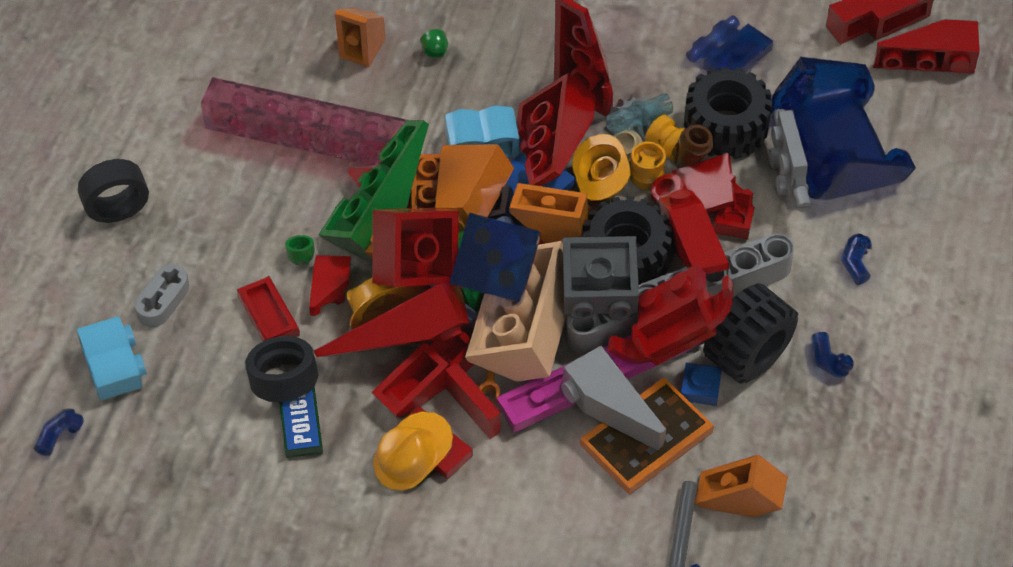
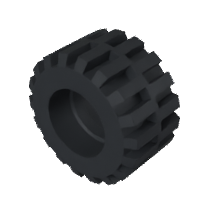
M721 67L719 71H716L714 68L707 70V75L700 74L696 77V82H691L688 87L684 128L686 129L691 125H702L711 132L713 148L707 154L708 156L712 157L714 154L723 155L728 153L729 156L738 159L742 158V153L750 155L754 153L755 147L760 148L764 144V138L768 136L772 110L770 89H766V83L762 79L756 80L754 73L749 72L746 74L741 68L736 67L735 70H729V67ZM718 111H732L738 114L724 115L718 113Z
M627 196L626 200H620L619 197L611 198V203L608 204L604 201L598 204V210L592 209L588 214V220H585L583 225V237L636 236V243L641 245V247L636 248L638 285L661 277V275H666L671 258L673 231L672 226H669V218L666 214L661 215V209L657 205L651 207L648 200L641 199L639 202L634 201V197Z
M756 283L733 297L730 312L716 326V335L704 341L703 353L739 384L750 382L770 368L786 349L794 335L799 314L764 284Z

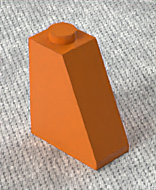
M499 144L443 145L441 149L435 207L459 210L458 232H472L484 225L500 195L501 188L506 185L514 170L513 165Z

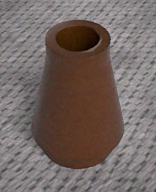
M691 125L681 132L678 157L676 159V167L678 169L700 162L712 150V134L706 127Z

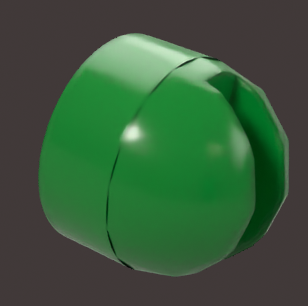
M433 29L421 36L420 43L427 56L437 59L445 55L448 48V40L443 30Z
M297 235L286 241V254L290 262L295 265H299V262L310 263L315 252L314 241L311 237Z

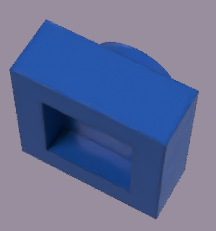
M686 362L681 394L691 403L717 406L722 369L715 366Z

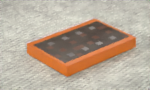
M665 377L640 394L641 398L666 428L662 448L655 450L603 422L580 438V446L629 495L713 433L714 425Z

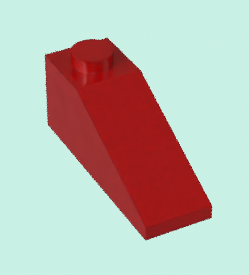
M676 190L671 192L669 196L659 198L661 215L666 214L669 218V226H672V249L689 269L698 265L706 274L728 270L729 262L706 209L693 191Z

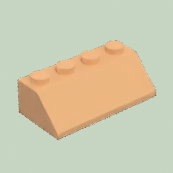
M562 241L523 247L525 255L522 258L498 270L492 268L465 356L468 362L516 382L550 377L567 315L564 314ZM505 270L511 271L515 278L513 284L508 287L502 286L498 281L499 274Z

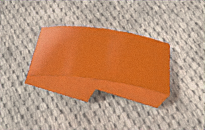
M421 154L411 189L412 208L435 207L440 154Z

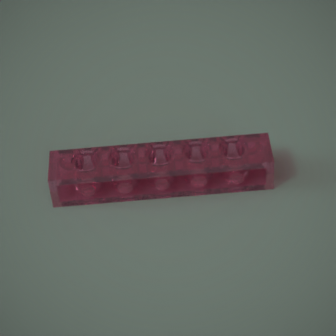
M212 77L201 101L205 129L371 166L379 165L381 162L379 160L380 152L407 120Z

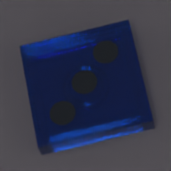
M469 213L450 284L522 303L541 232Z

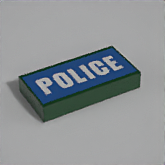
M314 386L307 394L295 400L279 402L286 458L323 453Z

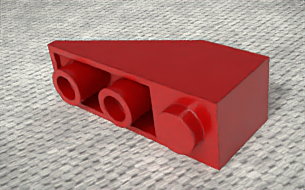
M944 19L877 42L873 68L974 74L980 53L978 21Z

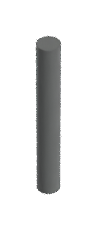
M684 481L682 483L669 567H685L697 492V484L693 481Z

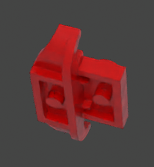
M695 265L684 272L676 274L673 278L662 284L648 289L639 295L638 323L632 326V338L622 339L615 335L610 337L609 352L624 361L636 364L652 362L657 366L715 336L716 326L726 318L733 303V281L729 275L723 277L722 291L712 296L706 290V272L698 265Z

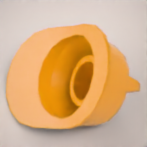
M598 134L589 137L579 145L574 153L572 160L573 172L580 192L587 193V199L591 201L609 199L619 193L627 184L631 175L630 164L624 147L612 135Z
M372 278L364 281L347 293V300L353 311L350 320L351 329L353 330L427 291L428 287L425 285L391 287L372 283Z
M433 412L415 413L401 421L394 429L384 434L378 444L373 460V468L377 479L382 485L391 490L405 491L417 486L445 458L451 449L453 440L451 426L443 417Z

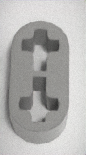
M175 264L162 267L138 296L135 302L138 319L143 325L157 327L164 324L186 296L189 290V281L184 268ZM175 279H178V281H179L178 284H177V283H173V282L175 281ZM166 281L172 282V283L168 286V288H167V286H166ZM157 303L159 305V310L153 309L157 305ZM146 308H152V310H150V312H147Z

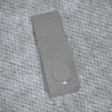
M602 346L597 347L564 367L561 389L569 402H576L583 413L655 450L663 447L666 428Z

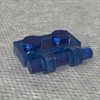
M732 15L726 20L717 22L712 27V32L706 37L701 36L694 41L692 48L686 52V57L692 63H695L700 58H706L703 64V69L706 71L713 68L719 71L721 67H729V70H735L737 67L743 69L745 73L773 49V40L749 23L741 30H738L737 27L740 26V22L737 17ZM720 41L725 42L720 47L717 45Z

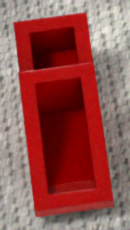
M842 0L829 5L826 28L840 45L867 32L877 41L930 17L934 0Z
M461 329L462 334L448 342L442 343L441 339L434 340L430 345L423 342L371 392L372 395L397 418L411 412L446 389L445 369L456 363L467 372L475 365L468 362L465 357L471 337Z

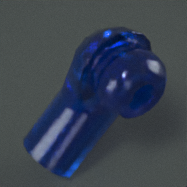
M860 233L848 238L841 256L843 265L856 285L867 282L871 277L862 262V258L868 253L867 249H872V241L868 236Z
M817 332L811 336L816 366L836 378L847 376L854 367L852 357L850 355L845 356V353L834 354L831 351L828 333Z
M65 408L44 423L34 450L40 455L51 456L59 435L65 429L71 433H77L83 425V416L75 413V409Z

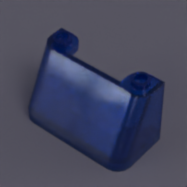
M800 57L772 95L771 113L778 109L793 111L808 165L806 173L807 192L809 197L814 200L826 201L902 183L916 169L907 150L895 148L886 155L864 110L865 105L869 102L875 90L872 76L866 64Z

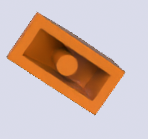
M356 8L337 9L335 12L339 58L370 67L386 39L384 17Z
M518 183L509 207V213L544 243L562 241L563 243V238L583 237V225L585 220H588L587 193Z
M759 454L701 471L695 504L700 508L747 517H757L782 510L788 476Z

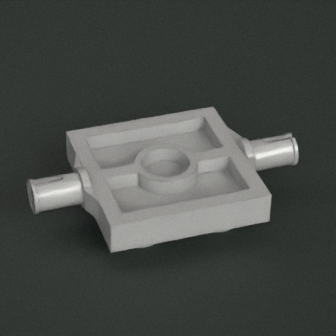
M778 109L772 113L775 127H772L771 130L774 147L769 148L768 151L770 167L777 170L778 196H784L787 209L797 208L798 211L805 212L811 209L812 206L807 192L808 185L806 184L808 167L793 111Z

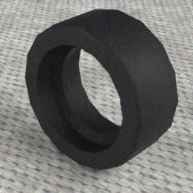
M112 159L103 161L87 170L78 182L77 191L83 208L88 217L97 222L112 223L132 217L144 207L149 197V189L139 166L130 160ZM129 185L125 190L113 196L98 197L103 191L111 187Z
M280 336L267 339L257 344L248 353L245 360L251 391L258 398L268 402H286L307 394L315 386L319 376L313 347L306 340L295 336ZM277 365H299L297 368L282 374L265 373Z

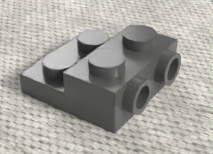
M636 236L563 238L564 314H572L576 319L587 320L592 318L594 314L609 313L614 319H625L631 313H638L639 290Z

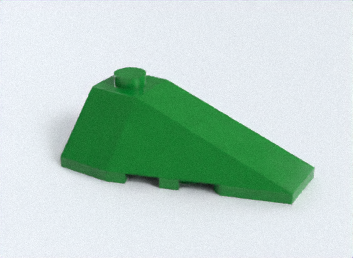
M406 120L380 152L379 160L381 162L379 165L372 168L368 173L364 171L360 176L358 182L361 183V186L350 200L343 197L336 205L318 234L321 238L364 260L373 261L365 253V250L371 244L370 240L373 235V210L407 208L429 126L424 120Z

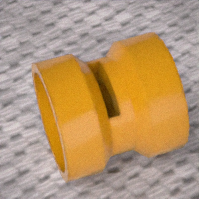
M663 114L650 125L645 135V141L659 144L664 148L666 158L671 162H675L678 157L680 134L685 128L676 127V122L668 115Z
M645 141L633 148L631 152L630 179L636 187L650 190L653 182L659 176L664 175L666 153L663 147L657 143Z

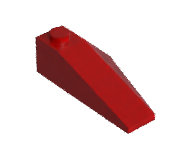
M555 0L554 81L569 73L596 95L595 111L609 118L611 107H613V89L606 56L587 8L573 0Z
M569 73L519 104L516 125L518 135L523 140L520 144L521 151L527 157L525 169L529 185L543 186L560 176L593 121L596 95Z
M440 283L313 351L316 357H332L441 339L442 343L448 342L462 334L460 328L469 324L462 291L459 285Z

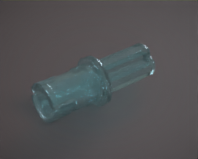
M666 93L644 102L636 100L632 102L630 107L608 114L606 116V126L613 134L637 125L645 127L648 121L654 120L663 114H672V101L664 103V101L670 99Z

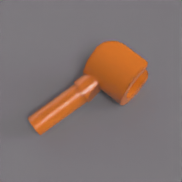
M486 369L485 381L479 388L484 394L491 392L498 397L500 396V387L495 383V373Z

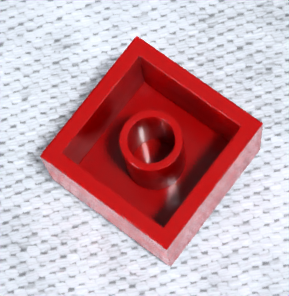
M436 207L373 210L372 283L391 287L438 285L440 283L458 284L459 210Z

